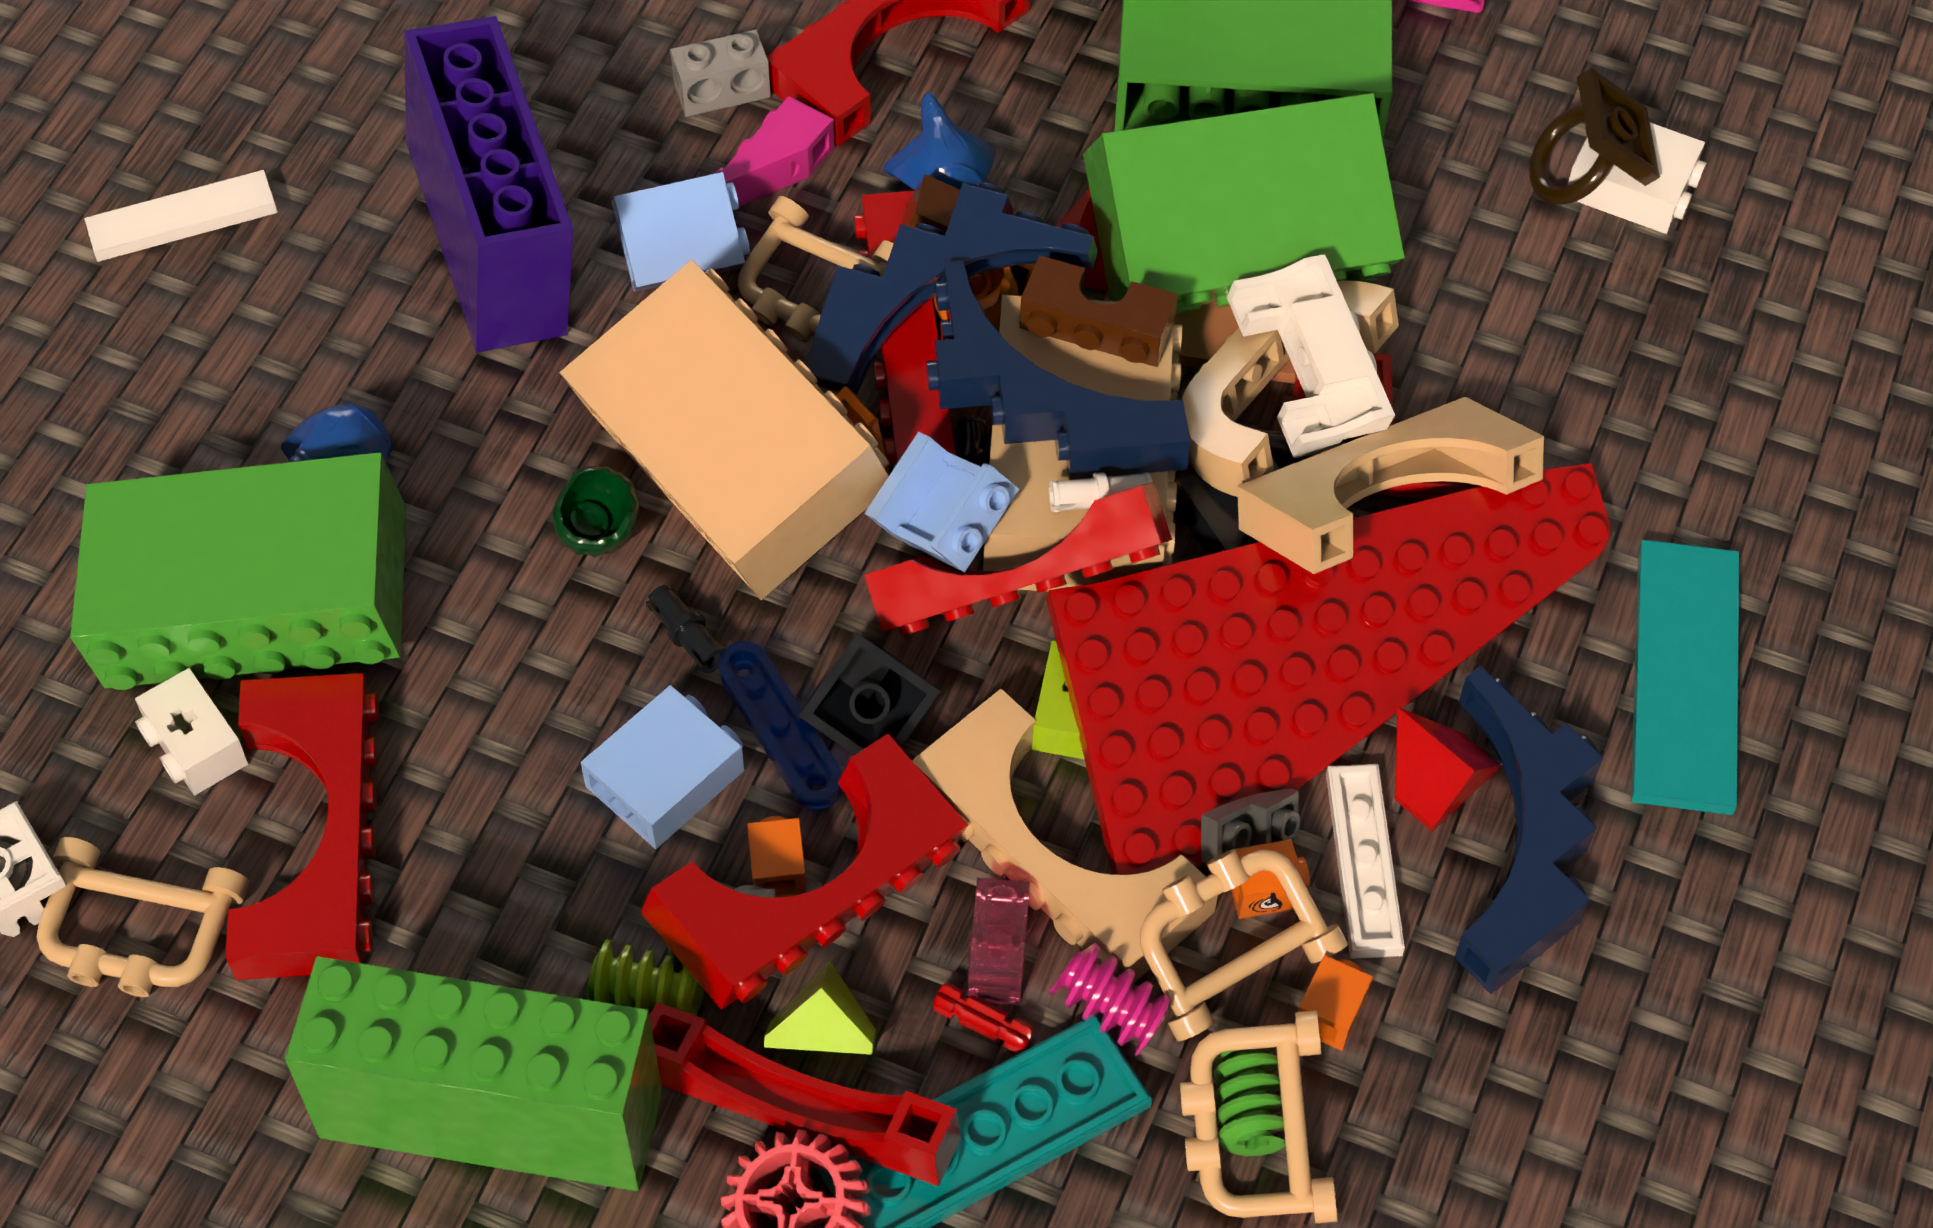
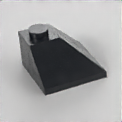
M856 629L822 677L800 712L799 717L853 755H856L886 734H889L901 748L941 691L896 656Z

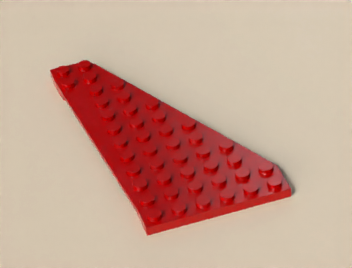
M1592 463L1543 470V480L1507 495L1488 487L1479 486L1353 518V558L1315 574H1312L1261 542L1099 583L1049 590L1046 595L1047 606L1073 714L1080 733L1079 739L1112 875H1132L1149 872L1172 862L1181 854L1198 869L1204 864L1201 862L1202 814L1229 802L1260 793L1289 788L1297 791L1327 769L1328 766L1332 765L1397 714V706L1403 709L1590 565L1602 553L1610 535V523Z

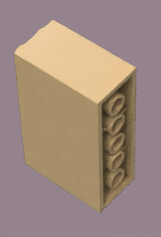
M691 259L559 373L594 418L757 597L762 600L869 507L889 477L885 468L890 463L876 447L878 442L868 429L860 422L856 425L853 424L846 416L848 411L839 399L829 390L824 394L815 384L818 380L800 359L794 362L786 353L788 349L780 338L770 328L766 331L761 328L757 323L759 319L751 308L741 298L735 301L728 293L730 289L723 279L712 268L704 273Z
M1002 295L999 333L1008 344L1038 367L1069 383L1105 395L1143 401L1177 400L1181 376L1179 353L1181 352L1182 325L1174 324L1158 367H1154L1144 363H1132L1123 357L1098 350L1083 349L1077 344L1052 337H1041L1033 334L1031 331L1020 329L1022 296ZM1089 300L1101 305L1116 303V301ZM992 425L990 465L1018 487L1019 491L984 542L983 571H1000L1015 568L1040 558L1060 544L1082 521L1089 510L1059 511L1058 513H1052L1048 493V488H1050L1049 482L1053 480H1069L1066 460L1058 461L1055 440L1004 444L1002 426ZM1175 471L1150 473L1172 540L1158 545L1161 555L1131 564L1129 554L1111 560L1113 570L1084 579L1082 569L1064 574L1067 584L1053 589L1099 583L1172 564V553H1174L1175 543L1173 512H1175L1177 482H1174ZM1035 584L1018 589L1037 591Z

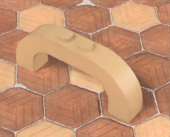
M1337 281L1349 310L1353 311L1358 318L1359 333L1367 351L1375 354L1399 326L1394 289L1368 282ZM1238 328L1226 339L1225 343L1212 358L1201 366L1182 397L1191 440L1189 459L1193 468L1209 485L1235 497H1238V485L1274 471L1268 433L1239 425L1234 421L1290 360L1278 330L1243 337L1240 328Z

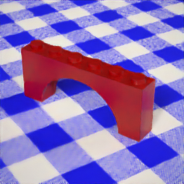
M1030 0L843 1L834 11L818 22L808 25L802 33L786 44L776 47L767 56L770 91L783 102L789 96L833 118L834 144L839 147L871 124L870 94L859 83L854 74V69L866 48L879 36L903 23L933 16H954L974 20L999 33L1030 11Z
M364 673L240 681L238 725L247 749L273 751L286 755L312 771L327 791L328 815L324 835L314 857L293 882L266 900L241 908L228 909L226 960L235 980L310 976L316 956L364 964V952H372L373 927L371 920H365L366 905L374 904L375 898L373 874L366 872L367 858H374L376 854L375 831L373 826L368 827V812H376L377 809L375 781H369V767H377L378 765L376 736H370L371 723L379 722V699L377 692H369Z
M886 734L851 757L838 781L839 786L849 799L855 814L858 842L853 863L831 882L800 895L774 898L759 897L732 890L718 883L700 870L692 861L650 889L640 913L721 1010L737 999L742 1004L750 1001L765 988L768 977L778 970L782 975L790 973L806 959L808 955L806 953L807 950L817 943L822 948L829 946L847 929L846 923L856 916L861 921L868 919L883 906L886 901L885 896L895 889L899 894L905 893L923 877L924 873L922 871L932 864L937 868L944 866L961 850L958 841L968 824L889 734Z

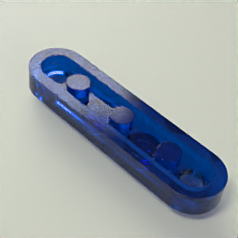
M740 641L729 645L720 654L718 661L719 676L723 686L796 801L809 809L818 810L830 807L840 798L842 788L838 784L842 771L816 729L799 717L802 711L801 706L765 650L759 645L748 641ZM747 669L752 671L748 676L737 675V672ZM814 783H821L826 786L823 790L819 791L809 789V786Z

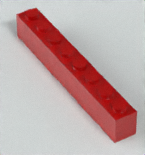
M915 190L862 195V214H854L856 242L865 241L866 250H859L860 255L872 259L873 254L882 241L886 240L894 243L899 226L902 224L907 202ZM932 298L919 306L891 333L880 349L881 361H873L876 390L885 389L886 399H879L878 404L881 428L890 427L891 438H884L885 455L890 463L888 467L897 465L918 432L931 437L947 452L955 455L949 409H940L938 390L929 391L927 383L926 361H935V341L938 340Z

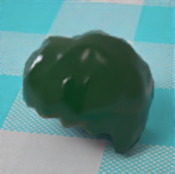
M586 466L573 472L559 493L551 513L554 531L560 542L577 555L585 554L592 557L614 553L629 540L640 518L639 504L633 482L622 472H615L608 466L599 468Z

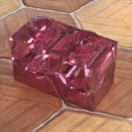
M977 878L967 998L972 994L988 1003L1020 1005L1030 882Z

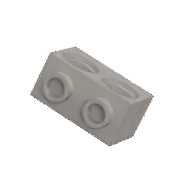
M757 30L670 49L674 87L685 117L771 97L768 59Z

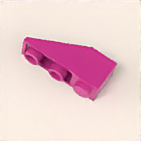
M788 96L777 110L773 109L767 114L762 127L751 139H745L741 143L736 156L725 168H719L715 174L723 172L725 183L733 182L739 207L809 178L834 150L833 118Z

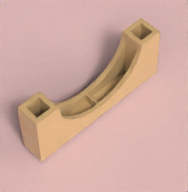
M1463 397L1391 425L1387 430L1368 434L1238 485L1239 530L1312 574H1315L1353 558V513L1348 511L1347 508L1355 502L1388 488L1412 483L1437 481L1475 484L1507 495L1543 480L1544 436L1467 397Z
M999 689L912 761L968 824L960 840L963 842L969 840L981 851L984 862L995 874L999 876L1005 874L1017 886L1019 895L1028 906L1034 910L1041 908L1054 921L1055 929L1066 942L1071 945L1077 943L1084 950L1094 943L1098 944L1100 950L1096 963L1100 964L1107 958L1114 956L1117 958L1114 976L1117 977L1131 968L1135 971L1134 984L1151 969L1142 951L1140 932L1147 914L1160 903L1167 900L1162 889L1171 882L1186 875H1190L1194 883L1201 881L1206 876L1182 854L1172 862L1149 872L1132 875L1097 873L1063 860L1041 844L1020 817L1010 786L1018 764L1026 753L1032 749L1033 724L1036 720L1006 692ZM1218 896L1205 902L1198 910L1184 917L1177 918L1164 927L1161 933V941L1167 954L1215 913Z

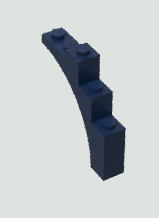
M979 182L977 187L962 183L945 236L942 235L941 230L931 225L917 223L915 228L900 224L883 277H880L879 271L865 265L854 264L852 269L837 266L805 365L818 380L815 383L818 387L839 393L844 386H847L857 395L871 362L891 333L919 306L936 296L935 282L944 281V262L963 260L968 278L982 272L1018 264H1036L1039 255L1079 267L1093 269L1098 253L1094 237L1090 236L1089 231L1074 224L1064 223L1061 228L1044 224L1042 218L1028 212H1017L1016 216H1013L1014 210L1010 199L1000 187L985 182Z
M963 260L944 262V281L935 282L937 310H946L947 320L940 321L941 340L935 341V361H926L929 391L938 390L940 409L990 405L993 426H1002L1004 444L1055 440L1058 461L1066 460L1069 480L1092 478L1094 473L1102 472L1106 473V476H1118L1145 472L1187 470L1191 440L1183 400L1143 401L1105 395L1069 383L1038 367L1008 344L986 318L970 288Z
M1480 666L1466 676L1459 703L1484 731L1502 763L1513 796L1516 841L1513 866L1509 878L1491 906L1462 934L1454 958L1490 994H1493L1576 927L1583 918L1590 899L1585 895L1581 884L1573 876L1563 874L1562 871L1588 851L1597 827L1592 824L1590 816L1581 806L1570 801L1594 783L1603 757L1598 753L1596 746L1588 737L1579 735L1567 723L1551 734L1539 715L1531 711L1528 712L1512 696L1508 686L1502 680L1493 678Z

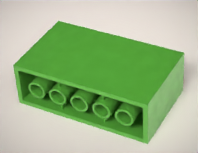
M1122 0L1114 132L1374 93L1383 141L1392 96V0Z
M1374 93L1102 133L1083 153L1110 301H1120L1126 295L1130 283L1133 281L1178 294L1175 315L1199 311L1201 310L1200 305L1211 303L1212 300L1217 301L1218 308L1228 307L1230 305L1227 295L1233 281L1269 274L1288 267L1303 258L1325 254L1337 281L1349 280L1374 283L1377 281V277L1390 274V267L1405 259Z
M382 453L86 484L70 638L104 689L127 690L135 685L163 683L187 668H190L197 679L213 678L223 680L240 674H277L288 669L307 667L326 669L336 664L355 662L375 664L384 659L400 658L406 505Z
M316 956L285 1056L286 1064L320 1139L638 1192L663 1092L649 1012L646 1009Z

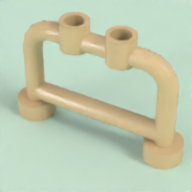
M779 196L768 211L773 222L748 256L738 274V288L742 297L753 305L751 310L758 317L759 321L773 327L779 317L788 321L785 329L791 335L803 342H808L816 332L821 314L807 304L800 303L797 305L771 288L766 287L762 289L756 285L757 276L781 241L842 267L852 269L854 264L871 267L880 272V277H883L894 243L886 240L882 241L873 254L872 259L801 229L809 218L808 213L791 199Z
M61 838L52 860L57 866L61 867L59 874L66 887L49 896L37 930V941L40 951L48 960L61 966L69 967L67 977L75 983L88 987H97L102 974L120 978L118 988L136 997H148L153 985L179 987L191 983L204 972L211 960L230 905L243 903L250 883L244 875L227 868H210L202 891L97 870L95 866L101 852L96 846L78 838ZM79 887L203 912L204 916L188 958L179 965L167 966L158 964L153 959L141 955H129L127 958L108 954L103 949L92 945L81 944L78 947L63 944L59 940V930L75 888Z
M1235 849L1227 851L1207 863L1211 875L1201 881L1194 883L1192 877L1186 875L1165 886L1162 891L1167 900L1160 903L1147 914L1141 926L1140 944L1144 957L1163 993L1170 997L1169 1004L1175 1015L1169 1018L1167 1023L1177 1041L1189 1039L1214 1024L1215 1020L1204 1001L1300 945L1310 963L1321 961L1324 955L1330 957L1348 945L1338 924L1327 927L1298 870L1284 855L1273 850L1260 849L1239 858ZM1264 870L1274 873L1300 921L1191 985L1184 987L1162 945L1161 933L1164 927L1177 918L1184 917L1198 910L1205 902L1219 894L1238 887L1260 871Z
M1317 1010L1295 1012L1296 1023L1232 1028L1210 1033L1198 1043L1192 1054L1190 1067L1191 1082L1180 1083L1183 1116L1194 1115L1196 1137L1185 1138L1188 1171H1199L1200 1183L1205 1198L1214 1209L1227 1216L1246 1218L1314 1212L1315 1224L1338 1222L1333 1177L1311 1179L1299 1056L1321 1055ZM1276 1047L1290 1192L1234 1195L1227 1191L1222 1181L1212 1064L1215 1057L1222 1052Z

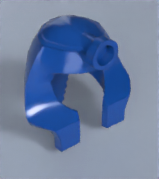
M927 92L921 103L922 132L884 164L883 171L892 177H897L914 190L925 174L959 190L962 183L977 187L979 182L985 181L992 168L996 152L995 148L982 138L956 126L946 114L937 98L932 93Z
M343 402V404L322 409L301 422L284 439L281 449L289 462L380 452L386 461V458L392 452L393 443L387 434L383 422L375 413L364 406Z

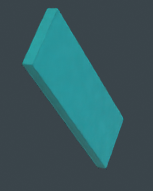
M1641 539L1638 548L1630 802L1733 815L1737 808L1739 551Z
M1096 1014L1087 1021L1082 1020L934 1099L936 1102L957 1109L960 1142L939 1187L849 1154L847 1161L856 1160L863 1169L857 1179L865 1180L870 1188V1193L860 1200L866 1202L871 1207V1215L855 1219V1221L864 1228H930L1149 1109L1152 1105V1098L1109 1032L1102 1033L1100 1031L1102 1021ZM815 1168V1172L829 1196L836 1198V1189L832 1176L823 1170Z

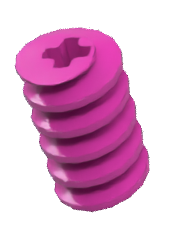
M1094 943L1082 952L1078 950L1053 984L1048 994L1053 995L1064 987L1068 988L1064 1005L1070 1008L1082 999L1086 1001L1082 1018L1087 1021L1099 1012L1104 1014L1100 1031L1105 1033L1119 1025L1121 1030L1117 1044L1123 1046L1133 1038H1137L1139 1041L1135 1052L1136 1057L1164 1020L1170 1003V997L1167 994H1163L1150 1002L1149 999L1153 986L1149 981L1132 989L1135 971L1131 968L1117 977L1114 976L1117 965V958L1114 956L1107 958L1100 964L1096 963L1100 950L1098 944Z

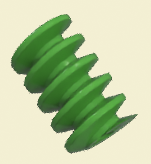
M1276 1047L1226 1051L1217 1055L1213 1061V1064L1216 1066L1214 1070V1083L1218 1087L1215 1091V1101L1220 1107L1217 1111V1124L1221 1127V1130L1218 1132L1219 1145L1230 1153L1246 1157L1261 1156L1274 1153L1286 1146L1284 1139L1272 1136L1284 1130L1283 1117L1271 1115L1282 1110L1281 1097L1271 1094L1280 1090L1279 1076L1269 1074L1278 1070L1277 1056L1268 1054L1274 1052Z

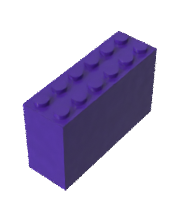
M492 16L404 30L406 144L476 353L566 336L568 332L573 226L497 17Z

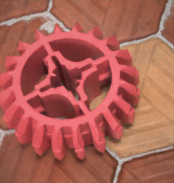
M798 1129L791 1144L783 1132H776L774 1139L775 1147L769 1149L763 1141H756L755 1150L759 1156L754 1161H751L746 1156H739L738 1163L745 1170L742 1176L736 1174L726 1175V1182L736 1190V1193L720 1197L721 1205L726 1210L731 1211L730 1214L721 1219L723 1228H758L756 1214H765L770 1220H777L778 1228H813L825 1222L828 1223L824 1228H864L855 1219L871 1215V1207L866 1202L860 1200L870 1193L867 1182L857 1179L863 1171L862 1167L856 1160L847 1161L849 1152L842 1144L831 1148V1141L824 1134H819L811 1143L809 1134L805 1130ZM810 1167L823 1170L832 1176L836 1189V1198H827L822 1192L813 1191L814 1181L809 1177ZM784 1172L782 1180L778 1185L771 1189H765L774 1178ZM802 1197L805 1201L802 1209L796 1207L797 1213L790 1215L786 1211L790 1203L796 1205L794 1199Z

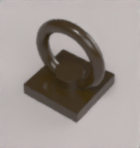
M1593 68L1577 76L1582 105L1564 111L1545 128L1534 146L1529 164V177L1533 190L1544 201L1556 205L1573 203L1591 194L1606 179L1614 165L1644 186L1660 178L1647 107ZM1585 122L1589 147L1599 155L1589 171L1579 180L1567 186H1555L1549 181L1547 175V166L1551 152L1567 131Z

